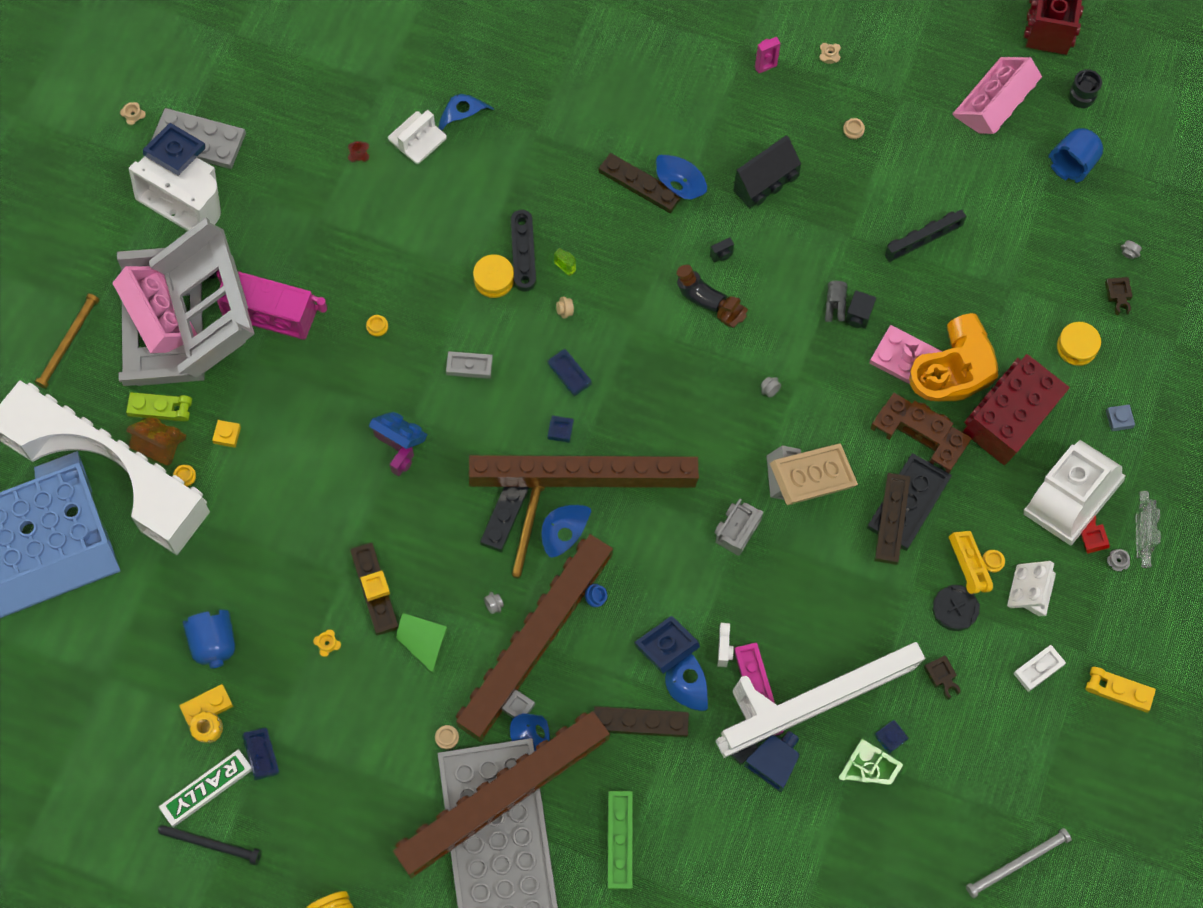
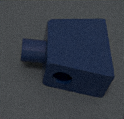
M787 731L782 740L771 735L748 757L744 767L782 793L800 756L793 749L799 738L790 731Z

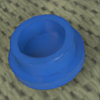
M598 584L589 585L585 591V599L590 606L600 607L607 599V591Z

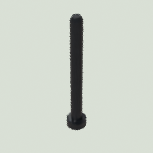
M164 825L158 828L160 835L250 860V865L257 866L262 855V850L254 848L251 851Z

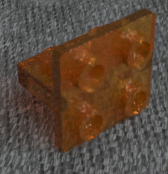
M154 417L143 419L127 428V432L132 434L129 443L131 449L167 466L172 463L178 443L184 441L187 436L181 433L178 428L168 427Z

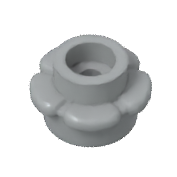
M1126 240L1125 244L1120 246L1123 251L1122 255L1129 259H1134V257H1140L1141 255L1140 251L1142 248L1132 241Z
M768 377L762 382V394L772 397L779 391L781 384L778 382L777 377Z
M1116 549L1110 552L1107 562L1109 566H1112L1113 570L1122 571L1130 566V556L1125 550Z
M489 592V595L484 597L486 607L491 614L501 612V607L504 604L499 594L494 595L493 592Z

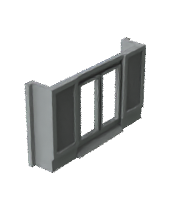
M204 218L149 260L150 268L165 275L187 359L177 366L180 374L187 373L196 378L246 343V340L254 335L247 310V301L224 230L210 223L208 218ZM219 270L223 286L187 312L183 296ZM226 294L231 310L194 337L190 320Z
M165 248L117 252V260L121 267V272L125 266H150L149 260ZM202 283L184 295H190V310L202 302ZM122 302L123 372H119V382H122L123 386L205 380L204 373L197 378L187 373H179L177 366L187 359L184 345L168 353H150L147 347H139V332ZM201 312L190 320L197 334L203 331Z

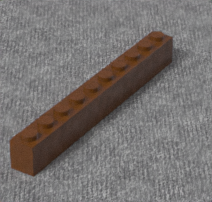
M469 455V487L695 488L699 479L698 457Z
M589 534L586 540L583 538L576 547L577 553L573 558L570 556L563 566L564 571L560 576L556 575L550 584L552 588L549 592L541 595L537 602L538 607L534 613L530 612L523 622L525 624L521 631L517 630L510 640L512 643L507 650L503 649L501 651L495 668H490L483 678L485 682L480 688L476 687L469 698L471 699L467 707L463 706L457 713V727L479 742H482L503 712L502 708L515 689L518 691L583 599L587 587L595 582L612 558L613 548L593 535Z
M594 711L589 714L585 712L575 719L576 723L569 728L567 726L562 727L555 733V738L550 741H542L536 746L535 752L530 755L528 753L522 755L516 760L517 764L510 769L506 767L496 774L497 778L490 783L486 781L476 788V793L470 797L466 795L456 802V807L450 811L446 809L436 816V821L430 825L426 823L415 831L417 834L410 839L406 837L400 840L395 845L396 849L393 850V853L411 879L608 741L610 733Z

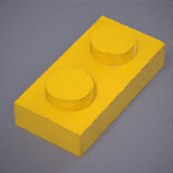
M223 684L179 705L189 727L192 718L197 713L209 711L218 715L234 707Z

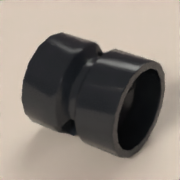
M1089 69L1081 70L1076 74L1068 93L1069 100L1074 106L1088 108L1094 104L1102 86L1100 75L1096 71Z

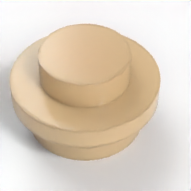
M857 118L849 119L843 127L844 134L851 139L860 138L865 130L864 124Z
M560 297L559 302L556 303L557 313L563 319L573 315L574 306L571 298Z
M449 725L440 727L435 734L437 745L442 749L455 747L459 741L458 731Z

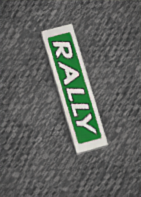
M238 749L160 805L159 808L174 828L251 772L253 768Z

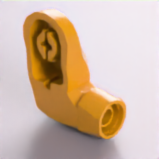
M976 314L961 315L947 324L951 349L943 352L922 354L915 359L909 381L916 394L930 401L964 400L990 387L997 379L998 363L995 351L987 337L986 330Z

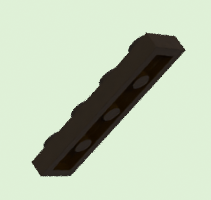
M612 153L607 156L599 167L600 174L670 214L682 199V197L672 192L661 181Z
M893 473L887 474L874 561L898 565L910 476Z
M373 543L350 549L376 635L397 630L398 624L389 595L368 601L360 577L381 571Z
M594 706V713L609 733L688 737L689 712Z

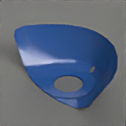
M455 95L450 99L443 111L438 128L442 131L452 121L469 117L483 108L493 109V107L470 95ZM461 101H466L470 105V109L467 112L461 113L456 108L457 104Z
M657 156V175L660 181L672 192L684 199H694L707 192L704 176L692 163L676 156ZM671 182L680 183L683 189L677 190L673 188Z
M567 505L550 512L543 522L541 533L543 546L549 557L559 556L575 544L585 528L591 508L583 505ZM560 529H570L572 531V538L569 541L560 540L558 538Z
M690 654L666 671V687L673 699L681 705L694 710L705 711L708 708L706 679L698 661ZM687 669L696 671L698 675L696 682L687 683L684 681V671Z
M522 713L511 721L510 736L512 741L532 738L534 752L536 751V746L542 741H550L548 723L543 716ZM536 725H540L543 728L545 738L539 737L535 729Z

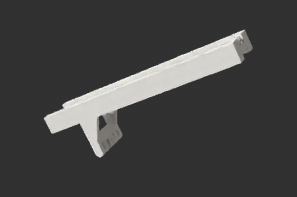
M915 642L778 706L756 691L749 677L742 676L733 689V695L746 720L723 730L721 733L722 737L717 738L716 743L723 758H726L769 738L771 735L778 734L915 670L920 665L919 663L925 660V657L919 645Z

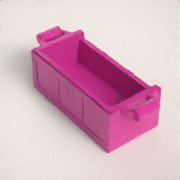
M218 270L216 272V275L219 280V283L221 284V288L223 286V282L220 275V271ZM238 271L252 326L306 340L317 310L322 313L327 311L325 299L312 295L311 291ZM226 294L217 300L222 316L231 310Z

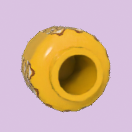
M209 711L197 713L192 718L190 732L195 740L202 743H212L221 736L223 724L217 715Z

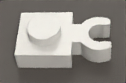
M730 623L720 624L719 667H727L728 660H733V646H729Z

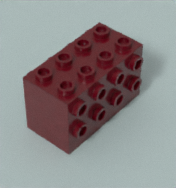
M1029 0L1031 8L1028 10L1026 19L1028 26L1025 28L1023 37L1027 39L1026 47L1067 55L1070 47H1074L1076 36L1080 32L1081 23H1079V18L1082 17L1084 6L1081 4L1084 0Z
M1026 354L1022 360L1017 358L970 414L964 422L967 427L962 432L971 437V440L1005 466L1070 387Z

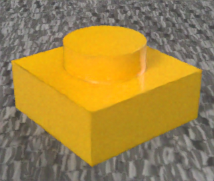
M218 420L212 439L213 443L236 448L241 430L240 424Z
M383 570L360 577L368 601L390 594Z

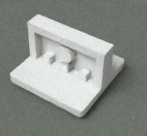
M429 110L423 114L416 111L388 136V140L415 164L422 162L447 139L446 134L435 126L434 115Z
M1043 561L1018 564L1007 606L1010 608L1024 607L1038 616H1046L1056 575L1053 572L1054 563Z

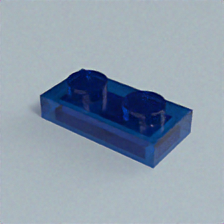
M566 349L547 361L548 366L574 397L592 385L591 379Z
M267 727L243 733L242 737L254 779L259 780L278 775L279 768Z

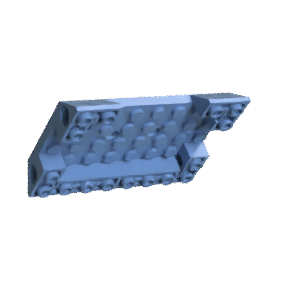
M78 451L34 467V480L0 492V618L121 572L109 536L102 525L91 494L93 491ZM72 507L78 508V513L75 516H67L68 509ZM25 525H34V529L31 533H22V529Z

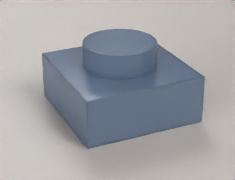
M1130 404L1107 408L1106 413L1111 431L1134 428L1135 422Z

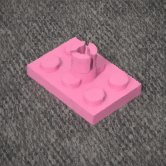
M890 325L869 364L910 384L909 376L915 359L922 354L943 351Z

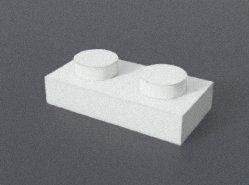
M1050 645L1013 674L1029 692L1062 668L1066 662Z

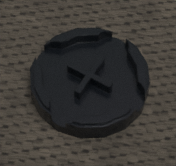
M950 585L938 592L933 601V614L942 627L952 631H962L975 623L980 610L979 601L974 596L975 594H970L967 591L966 587Z

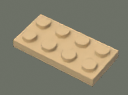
M841 443L776 459L770 463L787 505L847 490L858 485Z

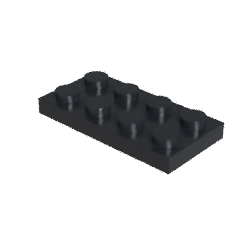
M914 453L911 454L899 474L910 476L901 548L905 551L910 547L952 477L951 474ZM883 501L867 526V529L876 534L879 532Z

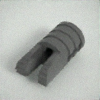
M831 281L828 283L825 312L826 322L833 320L834 308L838 309L839 321H845L848 285L843 281Z

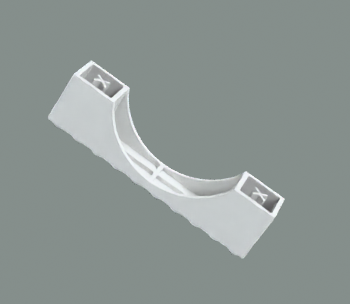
M19 380L0 404V441L32 462L46 455L68 450L89 451L113 460L131 478L134 494L131 518L140 532L175 555H178L210 513L206 505L207 501L202 497V492L195 487H191V489L184 485L185 482L176 475L169 476L166 474V470L159 464H150L147 462V457L138 451L133 453L129 450L130 447L123 441H114L111 439L112 436L104 429H95L91 421L85 417L78 418L75 416L76 413L68 406H59L55 398L49 394L42 395L39 393L40 390L32 383L25 384Z

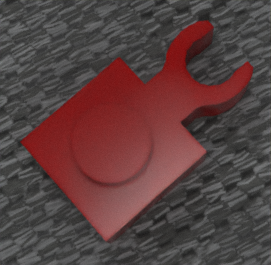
M1095 515L1081 533L1087 554L1110 548L1103 524L1096 526Z

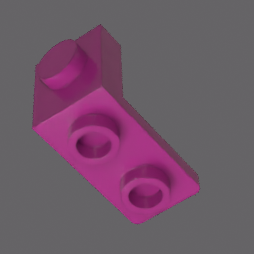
M373 429L374 436L399 451L390 463L391 472L399 477L412 464L411 459L414 457L413 448L406 449Z

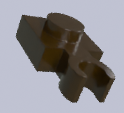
M1129 277L1107 279L1105 285L1109 302H1116L1115 314L1119 316L1121 312L1120 307H1123L1126 310V315H1128L1131 311V305L1128 301L1133 297Z
M946 655L924 666L934 687L942 685L944 689L943 694L947 700L951 698L948 692L949 689H954L957 696L960 694V687L952 681L957 677V674Z

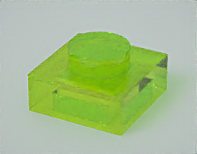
M561 248L554 252V263L567 275L571 276L576 271L574 256Z

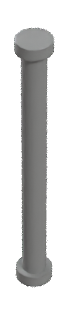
M1065 828L1059 830V834L973 885L971 883L966 885L968 893L972 898L977 897L978 893L1056 846L1063 842H1070V834Z

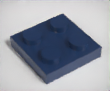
M169 123L142 151L145 157L179 176L205 149V143L174 124Z
M670 616L635 641L636 647L662 674L700 648L699 642L673 616Z

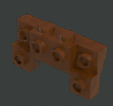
M896 393L892 394L871 426L873 431L878 428L887 434L886 438L889 440L898 428L899 431L935 451L930 463L933 465L934 463L939 464L949 474L972 439L952 427L953 422L947 416L935 413L924 403H918L915 400L911 403Z

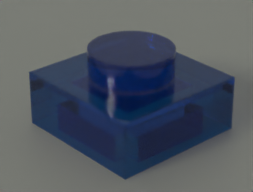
M552 415L548 439L570 443L574 419Z
M895 720L891 721L874 735L889 754L909 739Z

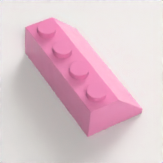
M1000 57L954 111V117L978 133H996L1003 122L1012 115L1014 109L1023 102L1024 97L1036 86V83L1042 77L1032 58Z
M125 266L114 280L113 285L149 352L168 353L184 345L165 275L150 268V266ZM190 322V325H191V328H192V332H193V336L195 337V336L197 335V333H196V331H195L193 325H192L191 322Z

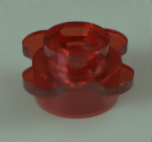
M355 141L348 145L350 150L348 159L350 162H355L356 160L366 162L369 160V155L367 154L369 149L368 143Z

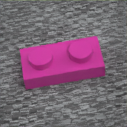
M777 37L765 39L758 44L755 69L758 74L777 66L781 44Z

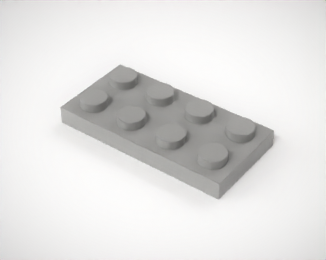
M167 108L164 109L152 140L169 123H172L205 143V149L197 158L210 164L232 169L246 135L245 129Z

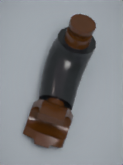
M682 265L678 268L677 275L679 278L677 284L685 298L700 307L716 312L719 320L729 327L734 328L738 323L743 322L747 316L748 309L739 304L741 302L739 298L733 296L727 298V295L707 285L701 279L699 273L693 271L690 265Z

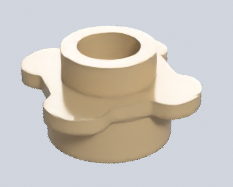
M822 43L820 45L822 50L819 57L820 60L827 64L839 62L840 45Z
M137 102L126 104L120 111L121 116L126 118L128 125H134L136 121L144 119L146 116L145 111L140 109Z

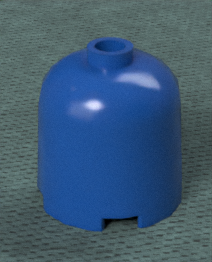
M1077 128L1068 133L1050 152L1049 158L1053 162L1051 168L1064 180L1070 178L1075 180V183L1083 181L1101 158L1103 144L1093 131L1086 128Z
M219 610L220 615L210 616L208 611L190 616L188 621H183L191 656L198 664L209 665L210 668H218L224 665L223 661L228 660L234 654L235 640L228 610Z

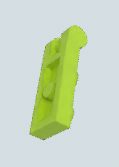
M130 392L126 414L131 417L188 421L190 416L188 408L192 405V398L183 395L177 397ZM175 406H180L179 410L174 411Z

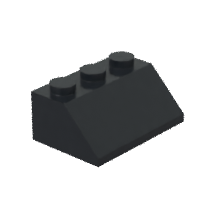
M787 135L736 170L734 192L749 209L755 205L762 204L767 196L772 193H778L783 185L787 182H793L799 177L801 162Z

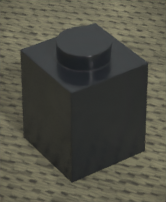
M855 290L845 322L849 323L852 327L866 329L877 297Z

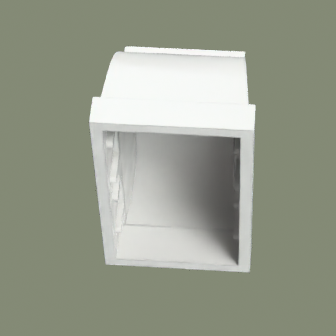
M144 157L139 162L135 161L129 167L135 200L183 229L189 231L204 218H208L210 223L214 225L219 220L221 208L215 168L201 159L196 158L179 176L147 157Z
M1079 440L1075 445L1072 444L1046 475L1045 481L1024 509L1023 515L1071 546L1123 483L1125 475L1122 474V466Z

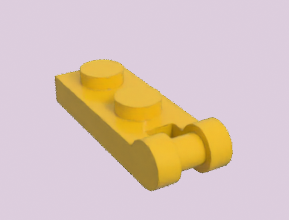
M971 531L952 533L948 537L967 580V591L970 594H976L980 591L983 593L990 592L993 589V583Z
M1099 667L1091 668V680L1087 682L1086 691L1146 713L1150 711L1156 689L1106 672ZM1100 680L1106 682L1105 688L1099 685Z

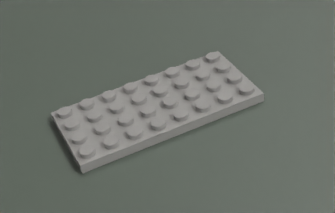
M533 739L438 753L445 810L448 809L450 811L456 807V802L466 795L472 796L477 792L476 788L486 781L490 783L497 778L496 774L506 767L510 769L517 764L516 760L526 753L528 755L534 752ZM540 789L451 851L458 908H558Z

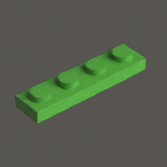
M633 791L608 792V890H632Z

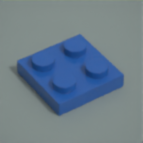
M395 412L375 417L369 425L370 428L406 449L423 443L428 435L422 431L420 426L403 420V416Z

